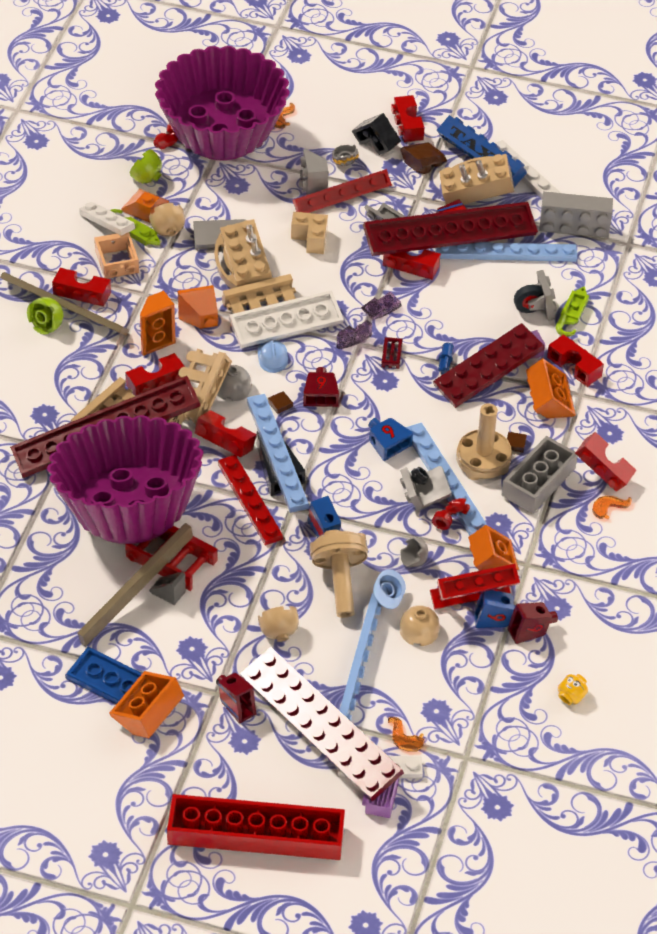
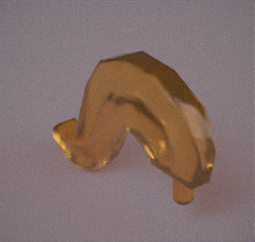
M289 103V107H284L274 127L281 129L285 128V126H290L289 122H285L283 116L294 113L295 105L293 103Z
M606 495L599 497L593 504L592 513L599 519H609L610 517L607 515L609 507L626 509L631 505L632 499L628 497L627 500Z
M388 717V723H393L394 725L392 733L393 743L399 749L407 752H417L423 748L425 740L423 733L419 736H407L403 733L402 720L397 717Z

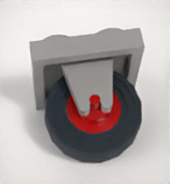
M544 270L536 271L538 283L526 285L517 290L514 295V304L517 310L522 313H533L544 309L549 321L555 319L554 312L557 311V307L553 299H556L554 289H550L551 282L549 276H545Z

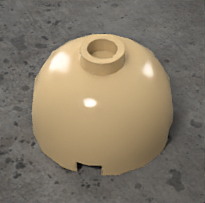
M173 203L162 204L154 209L155 212L153 214L150 213L149 215L153 229L161 236H175L185 225V214L179 204L178 206H174Z
M416 605L403 613L400 620V635L407 643L426 646L432 644L438 637L440 631L439 618L431 608Z
M280 606L262 612V617L258 615V622L263 634L268 638L277 639V642L288 640L289 636L293 635L298 629L299 617L297 608L289 606L290 610H284V607Z

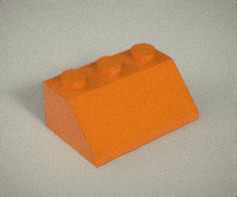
M165 291L148 296L140 313L141 354L143 356L176 343L175 304Z
M543 358L526 369L527 382L531 390L530 395L534 403L533 408L537 414H541L547 419L574 417L576 415L565 373Z
M144 671L109 714L133 735L150 738L181 701L184 694L175 677Z

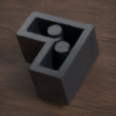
M384 113L364 120L352 130L360 145L370 141L379 155L389 152L401 142L397 132Z

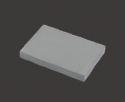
M246 219L193 221L195 250L215 249L221 227L240 223Z

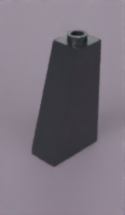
M256 431V445L269 494L273 496L281 493V489L259 432ZM284 441L302 485L305 483V469Z

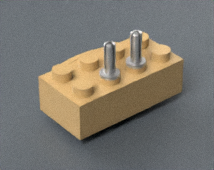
M506 154L473 158L459 163L452 168L446 167L439 171L442 194L446 205L458 199L464 205L515 192L511 167Z
M254 219L220 228V234L216 240L214 250L215 261L219 275L230 289L272 278ZM221 246L224 247V261L231 275L225 273L219 262L218 255Z

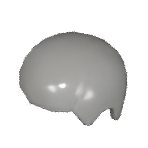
M412 537L406 540L407 546L400 551L401 561L406 567L422 566L428 557V546L422 538Z

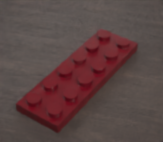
M521 323L435 379L433 384L457 408L543 351L544 344Z

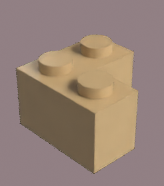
M293 212L291 239L307 240L306 253L324 254L328 231V215Z

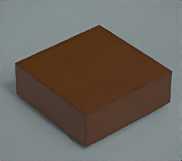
M284 391L268 397L269 405L277 414L293 407L292 400Z
M508 431L507 440L511 445V450L524 453L527 435Z

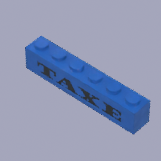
M449 115L436 130L439 135L471 159L506 154L511 167L515 188L527 174L524 169L525 165L519 159H516V161L512 159V155L504 150L502 152L499 150L500 147L494 142L489 143L483 134H476V131L468 125L466 127L463 125L464 122L458 117L453 118Z

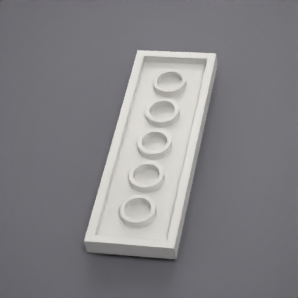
M332 290L229 315V320L240 349L343 324L344 322Z

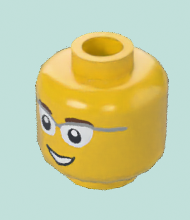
M580 674L567 675L558 685V697L568 705L578 704L588 693L586 679Z

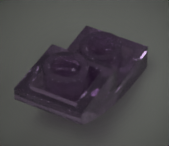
M388 292L379 300L374 297L363 305L361 309L374 320L397 310L402 306V303L394 294Z
M366 320L362 324L357 325L355 329L349 325L344 330H341L337 334V348L352 347L367 340L372 336V323Z

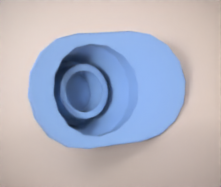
M272 340L260 344L257 352L259 364L263 370L276 373L286 368L288 365V355L283 343Z
M390 569L382 571L373 586L375 599L381 606L387 609L397 608L406 590L403 577L398 572Z

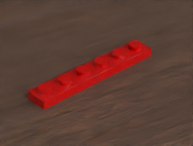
M385 169L293 199L292 201L296 212L310 213L391 186L392 184L388 171Z
M232 455L218 460L219 468L264 545L283 540L282 532L237 456Z

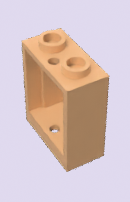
M129 232L122 236L116 233L94 237L95 252L104 278L108 279L139 273V259ZM127 250L130 260L106 264L103 254Z

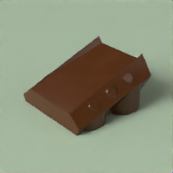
M429 142L404 146L400 149L404 163L421 174H427L431 171V167H440L444 162H447L445 155Z

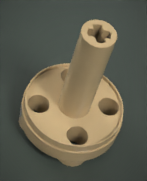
M490 403L484 404L480 408L478 429L465 434L457 446V463L471 480L489 479L505 475L509 471L511 464V445L502 434L495 431L498 409Z
M329 530L310 543L312 563L320 568L332 569L336 614L340 618L351 617L355 614L350 567L361 564L368 557L366 535L363 533Z

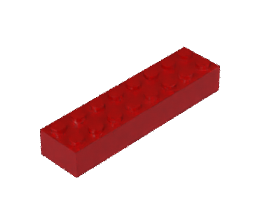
M173 794L167 826V845L341 860L345 809Z

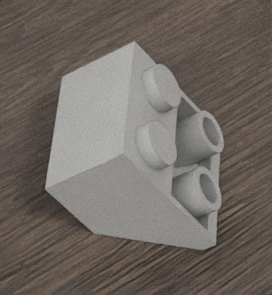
M303 149V157H300L301 167H303V170H300V178L304 180L302 181L303 192L309 195L327 189L329 175L327 160L307 149Z

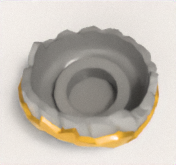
M355 144L353 146L340 145L332 151L333 161L342 166L353 164L359 157Z

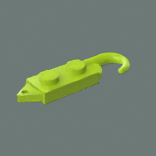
M120 209L110 210L114 213H123V211ZM131 216L124 217L135 224V229L129 232L131 238L145 246L148 244L160 245V240L154 229Z
M585 286L576 291L572 290L556 324L555 329L559 335L562 336L564 334L570 337L576 333V329L566 332L562 328L564 324L573 325L578 323L589 301V295H587Z

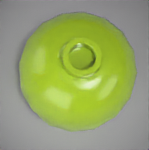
M149 149L142 154L144 157L141 160L138 159L129 172L133 179L143 184L150 183L153 180L156 182L162 175L160 173L162 170L161 158L152 149Z
M38 298L27 307L28 321L33 323L35 326L33 329L40 334L47 335L57 330L63 322V309L53 298Z

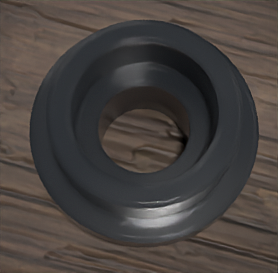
M422 467L414 468L411 471V477L415 483L422 485L427 483L429 475Z

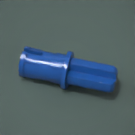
M449 342L443 343L442 352L438 358V371L442 375L449 371L450 364L453 361L452 352L454 346Z

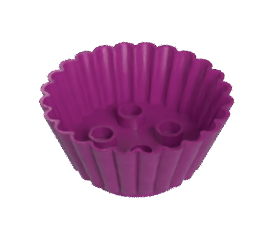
M209 46L205 50L198 48L192 50L190 54H181L177 57V61L167 63V69L159 72L160 79L155 82L157 89L155 96L178 140L183 143L185 148L191 149L195 154L208 159L222 161L243 157L254 152L255 148L261 147L281 115L290 91L287 89L289 81L284 78V71L276 68L275 61L265 59V56L261 53H252L247 48L236 49L233 46H224L222 48Z
M139 415L134 418L120 416L115 420L103 419L97 422L96 425H85L80 429V432L69 434L66 437L67 441L57 444V452L49 456L51 464L47 466V471L51 475L49 480L84 530L90 531L93 536H98L112 543L136 544L157 538L181 519L202 466L201 459L204 452L199 448L200 441L197 438H192L190 430L181 429L179 423H167L163 418L150 419L147 416Z

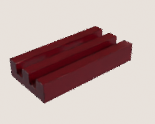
M385 337L381 362L382 368L388 365L389 368L396 366V369H400L403 338ZM388 342H391L390 359L386 360ZM395 342L399 343L397 361H393Z

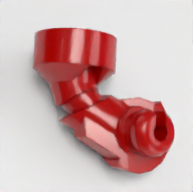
M170 124L167 125L166 133L157 134L153 142L154 146L161 150L172 146L178 140Z
M465 498L454 499L448 502V505L444 507L445 510L437 511L432 518L433 525L438 529L448 530L453 522L451 515H455L458 512L467 514L470 505L465 503Z

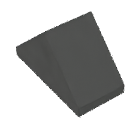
M184 572L160 577L149 589V592L175 605L186 592Z

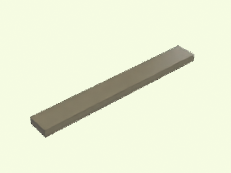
M2 272L0 276L1 279L35 295L53 298L61 307L122 335L127 336L129 332L127 328L8 273Z
M184 523L78 631L81 644L86 647L193 538L190 525Z

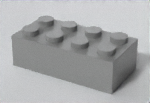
M543 191L539 231L609 238L613 198Z
M545 436L503 480L501 496L534 514L576 469L578 456L572 449Z

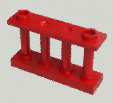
M173 526L172 528L168 529L165 533L158 536L165 540V542L154 552V554L176 533V531L179 528ZM193 536L180 552L157 574L167 576L184 572L185 589L191 591L193 589L192 575L203 563H209L214 566L218 561V549ZM152 540L139 543L137 546L125 544L126 557L130 561L143 566L153 556L144 551ZM187 554L196 556L197 559L185 572L176 568Z
M510 564L438 579V588L431 589L429 592L435 610L478 601L481 592L495 590L511 593L509 586L519 585L520 580L516 564Z

